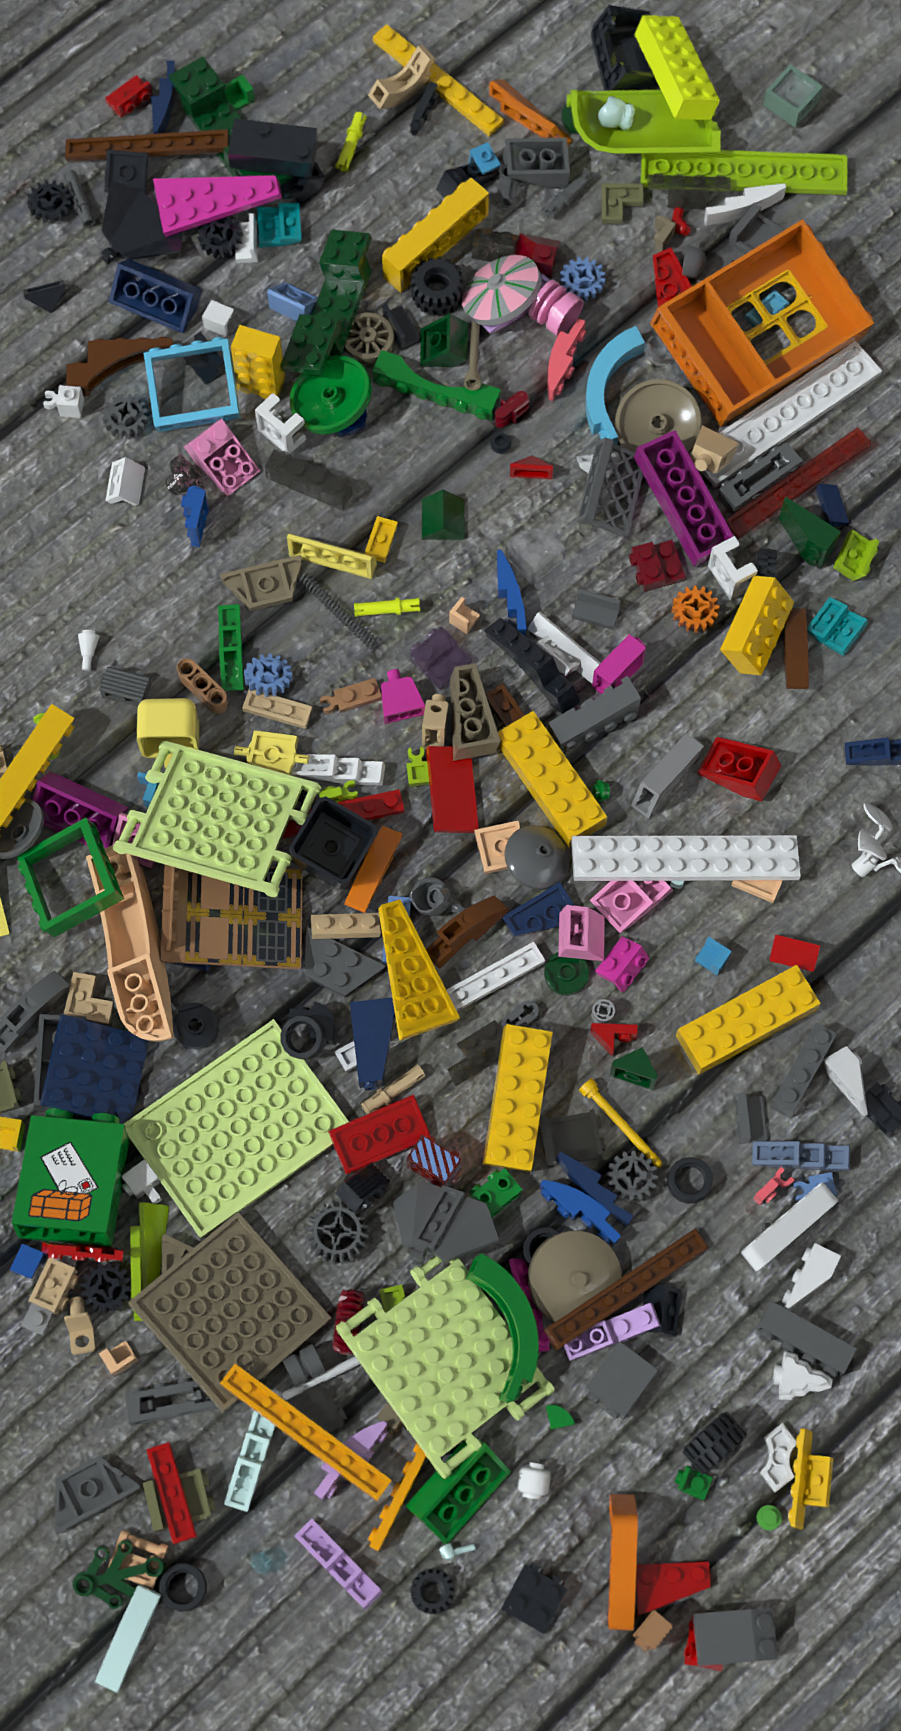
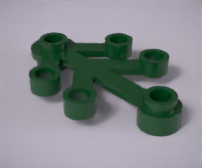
M123 1539L118 1544V1551L107 1571L96 1575L101 1563L110 1556L109 1547L100 1545L94 1551V1558L87 1571H82L74 1577L73 1589L78 1595L83 1597L94 1595L106 1602L111 1609L115 1610L123 1604V1596L117 1592L110 1594L101 1588L100 1585L109 1584L132 1599L137 1587L130 1585L122 1579L145 1573L150 1577H157L163 1572L165 1562L162 1557L152 1555L145 1563L119 1569L126 1555L130 1554L134 1547L130 1539ZM123 1543L129 1545L128 1551L122 1549ZM101 1549L106 1552V1556L101 1557L98 1551ZM152 1561H157L159 1568H153ZM82 1580H87L89 1582V1587H84L82 1585ZM113 1597L118 1598V1605L112 1603L111 1599Z

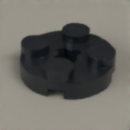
M189 1003L178 1010L173 1019V1034L184 1048L202 1049L210 1045L217 1038L219 1024L216 1014L212 1009L200 1003ZM193 1021L202 1024V1027H199V1030L196 1032L189 1029Z

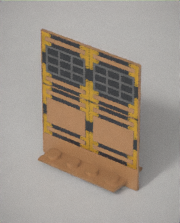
M165 864L160 961L166 963L300 970L303 919L302 869L286 868L278 886L280 890L277 897H270L261 891ZM277 867L269 868L264 880L265 882H271Z

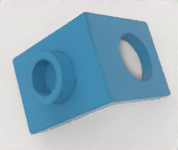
M489 142L470 150L469 164L476 162L482 174H486L501 166Z

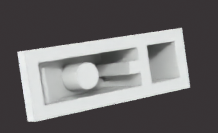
M846 1046L823 1059L826 1073L863 1116H866L868 1112L863 1075L860 1067L862 1061L856 1052L852 1053Z

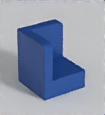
M22 1244L10 1270L16 1275L20 1274L32 1279L39 1264L44 1265L47 1256L41 1251Z

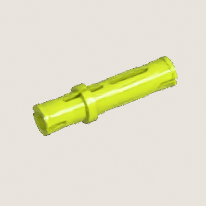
M362 112L354 113L351 126L347 128V137L336 163V168H340V171H348L358 140L362 138V129L367 119V116L363 115Z
M395 598V600L354 603L355 617L390 613L401 615L402 612H420L419 598L403 600Z

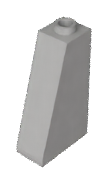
M686 733L643 779L631 806L649 819L696 762L704 746L697 739L692 738Z

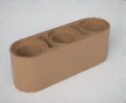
M185 658L180 660L177 664L180 681L210 711L215 714L225 712L228 708L226 692L192 659ZM186 669L193 670L190 674H183V671ZM203 683L208 685L204 689L197 688L200 684ZM216 698L223 699L222 702L217 704L212 702Z

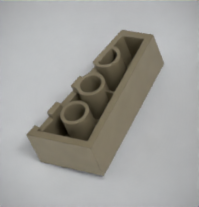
M476 663L454 667L450 678L453 761L496 753L500 738Z

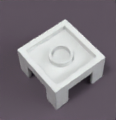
M272 393L255 409L257 427L265 437L289 456L306 440V435L300 432L292 437L304 425V419L295 413L288 421L282 423V417L278 414L277 410L274 409L270 412L280 401Z
M735 536L712 548L708 564L709 569L730 601L746 593L750 585L749 579L757 575V569L753 563H749L738 570L733 565L735 559L730 550L739 546Z

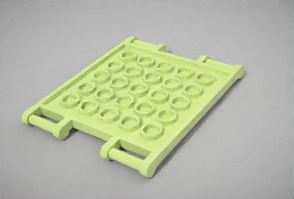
M162 741L152 769L145 776L148 782L153 784L158 782L159 786L146 813L135 810L129 811L127 815L128 821L119 840L115 842L113 850L119 854H131L261 891L270 897H277L280 890L278 886L285 869L292 861L291 855L277 851L289 820H294L297 824L303 825L316 795L320 793L321 786L309 780L176 743ZM172 753L173 755L165 772H160L167 755ZM305 790L308 793L301 810H294L301 791ZM141 823L133 843H128L135 825ZM272 861H277L278 865L271 882H265L264 880Z
M433 1256L422 1265L421 1269L414 1267L410 1271L420 1288L386 1313L380 1302L373 1298L368 1302V1306L345 1323H339L336 1329L437 1472L446 1479L451 1475V1471L482 1446L472 1435L473 1431L505 1406L511 1415L519 1421L524 1417V1413L546 1395L550 1396L553 1394L555 1389L536 1366L532 1382L525 1386L521 1384L523 1386V1393L536 1382L540 1387L536 1392L519 1405L514 1401L507 1404L499 1400L512 1362L510 1329L481 1288L466 1279L468 1270L459 1258L449 1261L450 1265L427 1281L425 1274L443 1262L437 1256ZM374 1313L377 1320L353 1337L350 1330ZM464 1439L467 1446L444 1463L440 1457Z

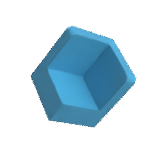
M708 937L695 961L718 975L732 951L711 937Z

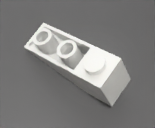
M816 1243L811 1249L807 1247L801 1259L805 1262L802 1270L797 1268L791 1280L795 1285L792 1291L787 1289L782 1299V1303L785 1304L784 1308L789 1310L831 1278L841 1256Z

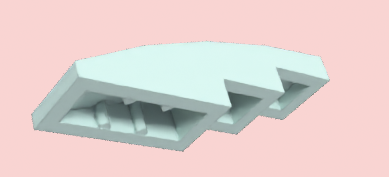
M255 1410L240 1456L237 1459L224 1503L246 1512L251 1504L275 1429V1425Z
M140 1584L137 1586L95 1680L96 1683L114 1692L120 1690L140 1642L146 1634L161 1594Z

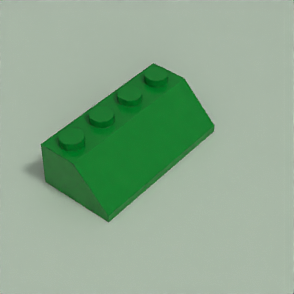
M475 1435L473 1436L482 1445L480 1449L451 1471V1475L446 1479L436 1471L406 1504V1507L445 1545L448 1544L511 1473L495 1453ZM463 1441L444 1463L465 1448L467 1443Z

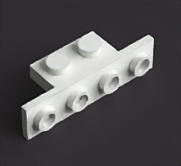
M538 612L528 627V630L540 639L536 644L553 656L560 673L566 676L576 670L592 683L594 670L600 662L546 616Z

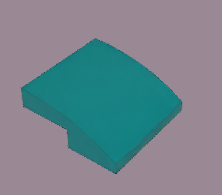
M279 203L278 207H257L259 247H278L301 242L299 203Z
M829 597L807 626V633L831 650L845 656L867 626L868 621L866 618L849 611L848 605Z

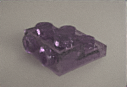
M442 626L438 630L436 628L430 630L426 635L427 640L422 644L417 642L410 649V662L439 690L450 682L454 667L472 663V659L457 645V641Z

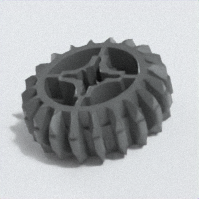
M342 1200L339 1202V1207H335L334 1201L330 1202L331 1208L327 1209L325 1204H322L324 1212L321 1213L315 1209L314 1214L318 1218L309 1217L308 1219L310 1223L314 1224V1226H306V1231L312 1232V1234L306 1236L307 1241H313L309 1244V1248H317L314 1253L316 1257L324 1253L322 1256L323 1262H326L329 1256L333 1265L336 1263V1258H340L341 1264H345L344 1257L346 1256L352 1262L354 1260L353 1252L358 1256L361 1255L358 1246L362 1248L367 1246L361 1240L369 1239V1234L363 1232L369 1229L368 1224H362L366 1221V1216L358 1217L361 1210L354 1213L351 1212L352 1210L348 1206L344 1208ZM336 1215L333 1224L321 1227L324 1220ZM344 1216L350 1218L355 1223L357 1231H352L343 1225ZM339 1224L341 1232L344 1231L345 1233H340L339 1237H337L336 1242L334 1233L332 1232H335L337 1230ZM318 1234H324V1236L332 1239V1249H328L320 1242ZM355 1238L349 1247L339 1250L344 1240Z

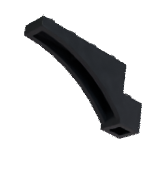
M501 617L484 630L486 636L498 645L527 674L549 701L550 705L557 711L564 714L580 703L574 685L560 675L553 656Z

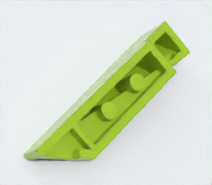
M139 1203L140 1226L130 1227L132 1299L160 1276L162 1236L166 1234L169 1211L167 1205ZM134 1311V1321H142Z

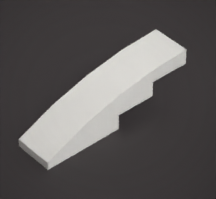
M777 184L744 188L743 196L725 198L723 206L706 207L705 225H715L740 219L754 203L761 206V210H764L784 198L786 185Z
M302 754L309 755V763H295L291 776L309 780L343 784L354 780L356 785L382 786L385 764L379 761H361L359 758H338L336 755Z

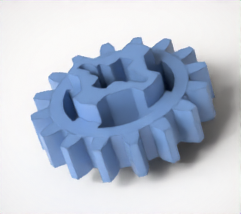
M577 257V262H574L572 259L569 260V266L565 264L563 271L560 273V286L562 285L566 288V293L573 292L580 298L584 297L585 301H588V296L596 298V292L601 294L602 287L605 286V272H602V265L596 266V260L589 262L588 257L584 261H581L580 257Z
M261 654L259 660L252 658V663H247V669L244 670L245 684L249 685L250 691L256 689V695L262 692L265 697H268V694L272 693L275 697L277 691L284 693V687H290V681H292L291 666H287V660L280 661L279 655L276 658H272V654H269L265 658Z

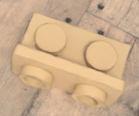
M48 1258L28 1301L58 1315L67 1306L69 1300L67 1295L70 1289H74L79 1280V1276H77L78 1271L72 1266L53 1258Z

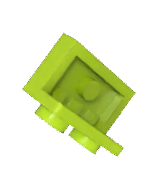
M849 531L833 568L852 581L864 578L870 571L869 565L878 552L877 546L880 541L876 538L869 541L856 531Z

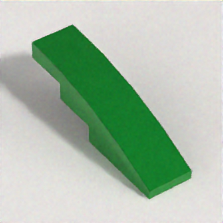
M240 604L218 605L221 688L224 691L244 690Z

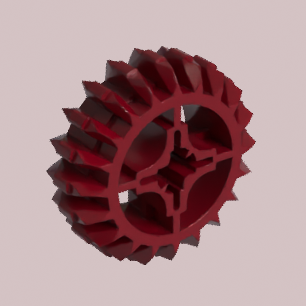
M350 1289L343 1290L340 1294L333 1336V1349L335 1352L344 1355L353 1354L338 1333L336 1326L341 1322L345 1323L364 1309L365 1297L363 1292ZM362 1322L350 1330L353 1337L361 1332Z

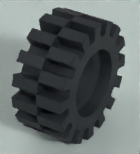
M759 548L756 576L775 577L777 550Z
M433 1568L425 1569L417 1574L412 1581L410 1592L412 1601L417 1609L426 1614L436 1615L450 1607L454 1599L455 1589L449 1575L443 1570ZM428 1582H437L442 1587V1595L437 1601H428L423 1595V1588Z

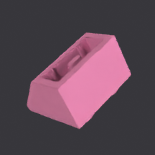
M566 905L559 913L558 957L603 961L605 916L589 907Z

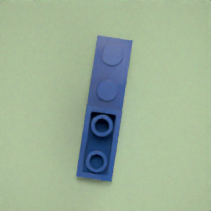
M543 1180L540 1183V1194L548 1202L552 1200L559 1206L557 1210L566 1219L570 1217L574 1220L580 1214L582 1216L580 1218L581 1221L588 1228L593 1227L599 1232L597 1236L607 1244L610 1243L614 1247L620 1241L621 1235L606 1222L611 1213L599 1202L585 1193L561 1183Z

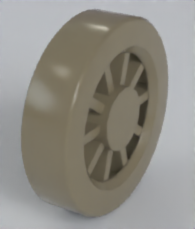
M361 313L355 316L344 346V352L358 359L360 364H376L381 350L389 353L392 352L394 348V330L389 321L383 316L375 313ZM363 348L366 349V354L360 353ZM369 349H373L375 353L369 354Z

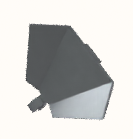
M421 1181L393 1201L403 1247H416L410 1256V1259L413 1260L411 1264L414 1267L421 1269L427 1252L433 1253L447 1263L499 1242L487 1204L465 1196L464 1192L444 1185L441 1188Z

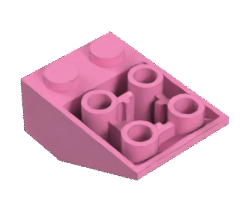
M222 419L213 423L183 446L199 468L227 497L260 472L259 468Z

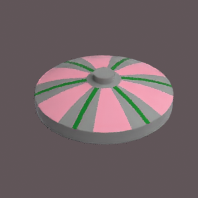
M510 255L496 259L482 267L467 283L462 296L463 309L468 317L477 324L491 326L505 323L520 315L533 303L541 288V273L536 264L525 256Z

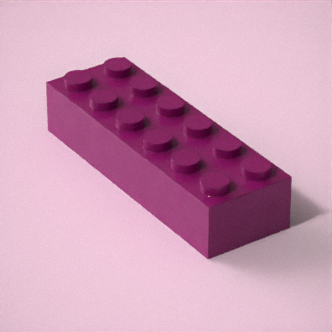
M673 430L637 447L634 458L693 567L709 561L712 548L732 538L733 534L676 430Z

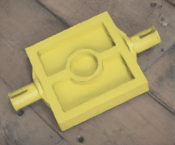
M254 730L252 741L248 747L235 746L234 755L246 756L248 764L291 775L295 763H309V755L297 754L298 737L294 735Z

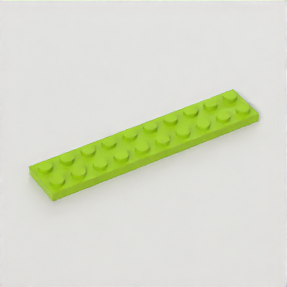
M720 150V152L641 153L640 184H643V187L727 191H744V188L785 184V193L846 195L847 155Z

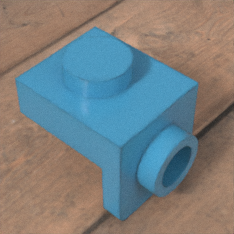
M148 771L145 773L138 772L137 778L139 783L147 785L143 802L145 807L149 808L159 783L153 784L146 780L145 776Z

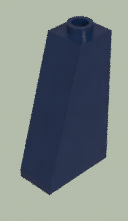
M392 997L350 1002L359 1087L367 1091L376 1090L378 1086H383L395 1021Z

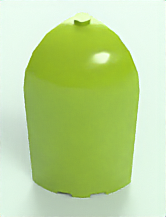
M571 89L570 94L566 95V106L571 107L574 127L583 141L598 151L613 154L720 152L721 130L718 128L717 122H713L712 119H675L661 90L578 91L577 89ZM613 96L622 100L626 105H634L635 114L632 126L628 130H623L620 127H603L599 124L598 114L600 109L606 104L608 97Z

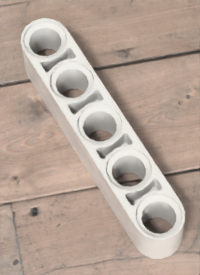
M824 1182L820 1183L741 1251V1254L753 1269L758 1271L834 1206L838 1199Z

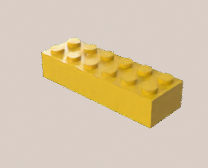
M472 178L462 182L452 195H447L437 208L431 209L422 221L415 223L411 231L403 234L395 245L388 247L382 255L383 278L402 293L411 285L412 272H415L417 265L420 266V262L423 260L428 262V258L432 257L433 260H437V257H442L488 216L489 192Z
M534 711L498 731L500 738L498 747L568 848L572 847V836H590L606 826L607 815Z
M795 965L680 1027L677 1030L676 1037L700 1075L816 1012L821 1003L799 967Z
M509 1024L504 1026L482 1165L524 1172L532 1171L553 1032Z

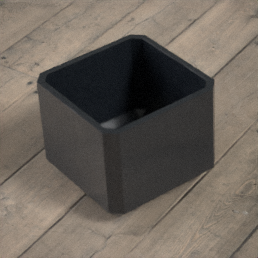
M327 796L318 798L290 845L288 854L291 855V862L338 890L345 889L378 834L377 828L373 823ZM327 842H335L338 850L335 853L327 852L325 849Z

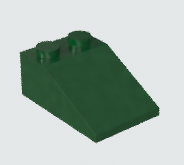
M785 497L779 520L802 558L810 566H816L821 569L835 551L841 531L788 497Z

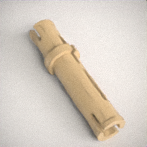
M416 1064L383 1089L379 1088L376 1094L361 1103L365 1113L368 1114L384 1105H389L392 1099L425 1077L423 1070Z

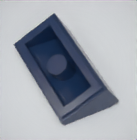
M818 484L816 493L825 521L833 527L849 524L838 486Z

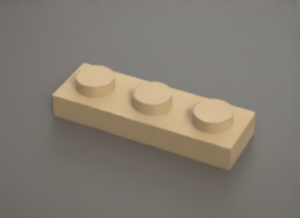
M248 690L242 707L244 712L306 729L313 710L312 706L278 696L274 697L271 694H268V697H265L262 692L256 695V690Z
M379 913L311 915L312 939L380 937Z

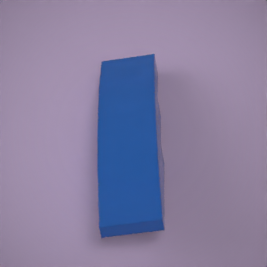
M497 550L498 598H507L508 618H516L517 630L526 636L525 611L518 583L502 550Z

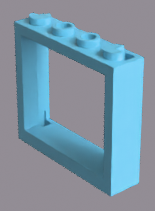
M216 337L210 342L194 341L191 342V345L175 344L171 345L168 349L152 348L149 352H144L154 427L158 432L211 424L220 419L223 421L241 419L231 344L228 339ZM223 350L231 406L161 417L153 362Z

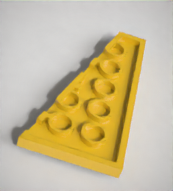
M401 899L381 905L378 911L399 1041L457 1022L460 1016Z

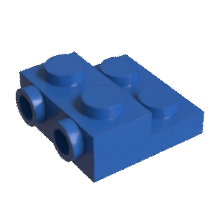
M198 486L188 487L187 495L183 494L181 507L184 508L183 516L186 517L185 528H188L187 537L190 538L191 546L200 547L208 517L209 505L206 490Z

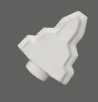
M784 1352L782 1365H775L773 1384L779 1385V1400L791 1401L794 1396H804L808 1391L821 1392L832 1388V1378L822 1371L813 1370L808 1362L799 1360L796 1354Z

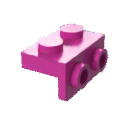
M621 937L595 972L599 977L614 983L619 991L624 992L632 984L640 970L645 967L649 956L641 945Z

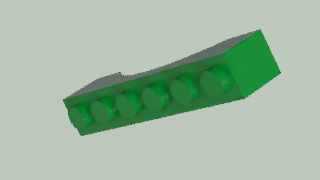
M381 350L372 371L373 382H376L379 386H388L400 393H409L421 400L427 399L439 406L454 408L460 413L467 412L482 420L488 419L492 421L500 402L501 389L483 383H481V387L477 390H469L465 386L447 387L434 384L414 373L401 356Z

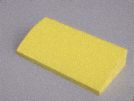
M289 533L287 536L290 557L301 555L302 560L369 579L373 577L377 565L375 556Z

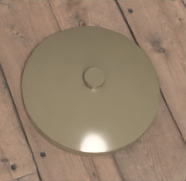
M648 380L633 387L621 400L615 418L616 433L623 448L636 452L637 447L676 430L689 453L694 447L700 432V410L694 397L683 386L669 380Z
M565 1231L548 1238L536 1250L528 1270V1288L538 1310L546 1318L556 1322L622 1278L621 1267L612 1248L598 1236L583 1231Z

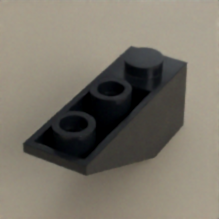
M476 162L445 170L436 190L445 198L447 195H452L462 182H466L470 178L483 186L500 175V171L495 169L482 174Z

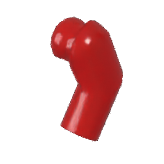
M676 207L674 208L671 220L675 223V232L679 235L687 236L691 231V227L682 219L684 210Z

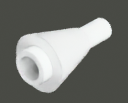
M82 630V633L78 634L83 657V671H91L92 657L100 637L93 630Z

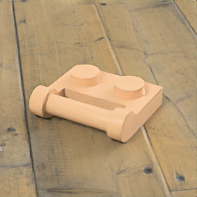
M123 1529L110 1563L118 1551V1544L123 1539H130L134 1547L157 1554L163 1560L169 1545L164 1543L159 1545L130 1535L129 1531ZM123 1543V1544H122V1549H123V1550H124V1547H125L126 1543ZM130 1553L126 1555L119 1569L145 1563L147 1559ZM152 1561V1567L159 1568V1563ZM145 1573L126 1579L154 1588L157 1577H150Z

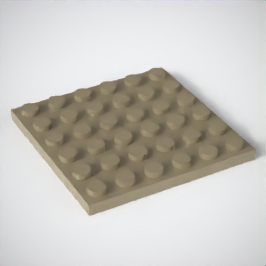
M239 1212L234 1214L128 1303L222 1413L239 1399L220 1385V1382L234 1364H237L260 1381L276 1368L282 1360L291 1355L331 1320L328 1313Z

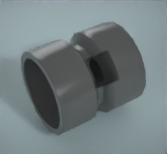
M312 1344L301 1349L300 1356L291 1354L282 1360L295 1387L304 1384L309 1375L315 1378L326 1372Z

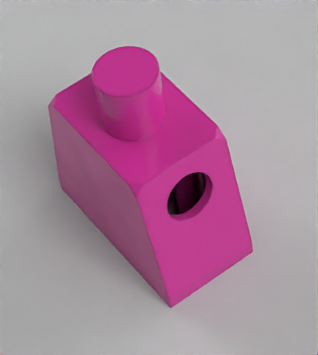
M399 669L388 671L387 677L389 681L381 684L384 724L424 715L425 705L412 677L401 678Z

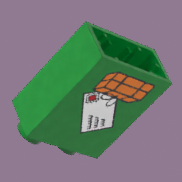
M60 1109L46 1110L45 1117L31 1115L11 1222L18 1238L112 1247L123 1184L121 1176L124 1175L130 1141L125 1125L119 1124L120 1119L106 1113L93 1114L91 1121L75 1120L71 1112Z

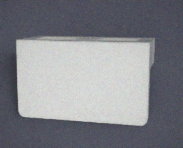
M249 213V222L240 223L244 236L241 237L243 243L237 244L239 250H236L237 264L258 262L257 223L254 213Z
M126 457L112 462L106 501L114 504L124 500L134 506L139 505L145 467Z

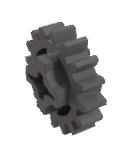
M120 394V399L117 400L116 397H112L113 403H106L107 409H103L104 416L102 419L106 430H111L112 436L118 433L120 439L124 435L131 439V434L133 433L139 436V429L145 431L144 424L149 423V413L145 402H140L139 397L133 399L132 394H129L127 398H124V395Z
M632 1151L631 1156L623 1152L622 1159L617 1156L614 1158L616 1165L610 1163L609 1169L613 1172L607 1173V1178L612 1179L608 1182V1187H615L613 1193H620V1200H623L626 1196L629 1197V1203H632L633 1198L637 1197V1200L640 1202L642 1201L643 1194L646 1197L650 1196L648 1189H655L656 1185L652 1181H657L658 1176L652 1175V1173L657 1168L656 1166H649L652 1159L650 1158L645 1161L643 1159L644 1153L637 1157L635 1151ZM628 1163V1167H626L624 1170L620 1169V1171H618V1169L623 1164ZM640 1164L646 1171H642L637 1165ZM632 1168L636 1177L633 1185H631L629 1177ZM618 1182H622L627 1187V1190L622 1188ZM647 1183L642 1189L636 1191V1187L639 1184Z

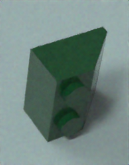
M450 313L421 328L420 366L454 367L468 360V322Z

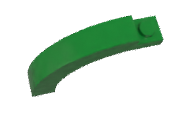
M481 1253L474 1257L466 1279L478 1285L494 1299L508 1323L512 1338V1362L507 1380L499 1397V1400L508 1404L520 1397L523 1390L521 1384L525 1386L533 1380L538 1360V1331L532 1308L518 1283L502 1266Z

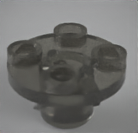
M181 454L170 461L172 475L166 479L165 484L173 495L178 496L183 492H187L188 487L191 486L205 489L201 478L203 473L198 465H192Z

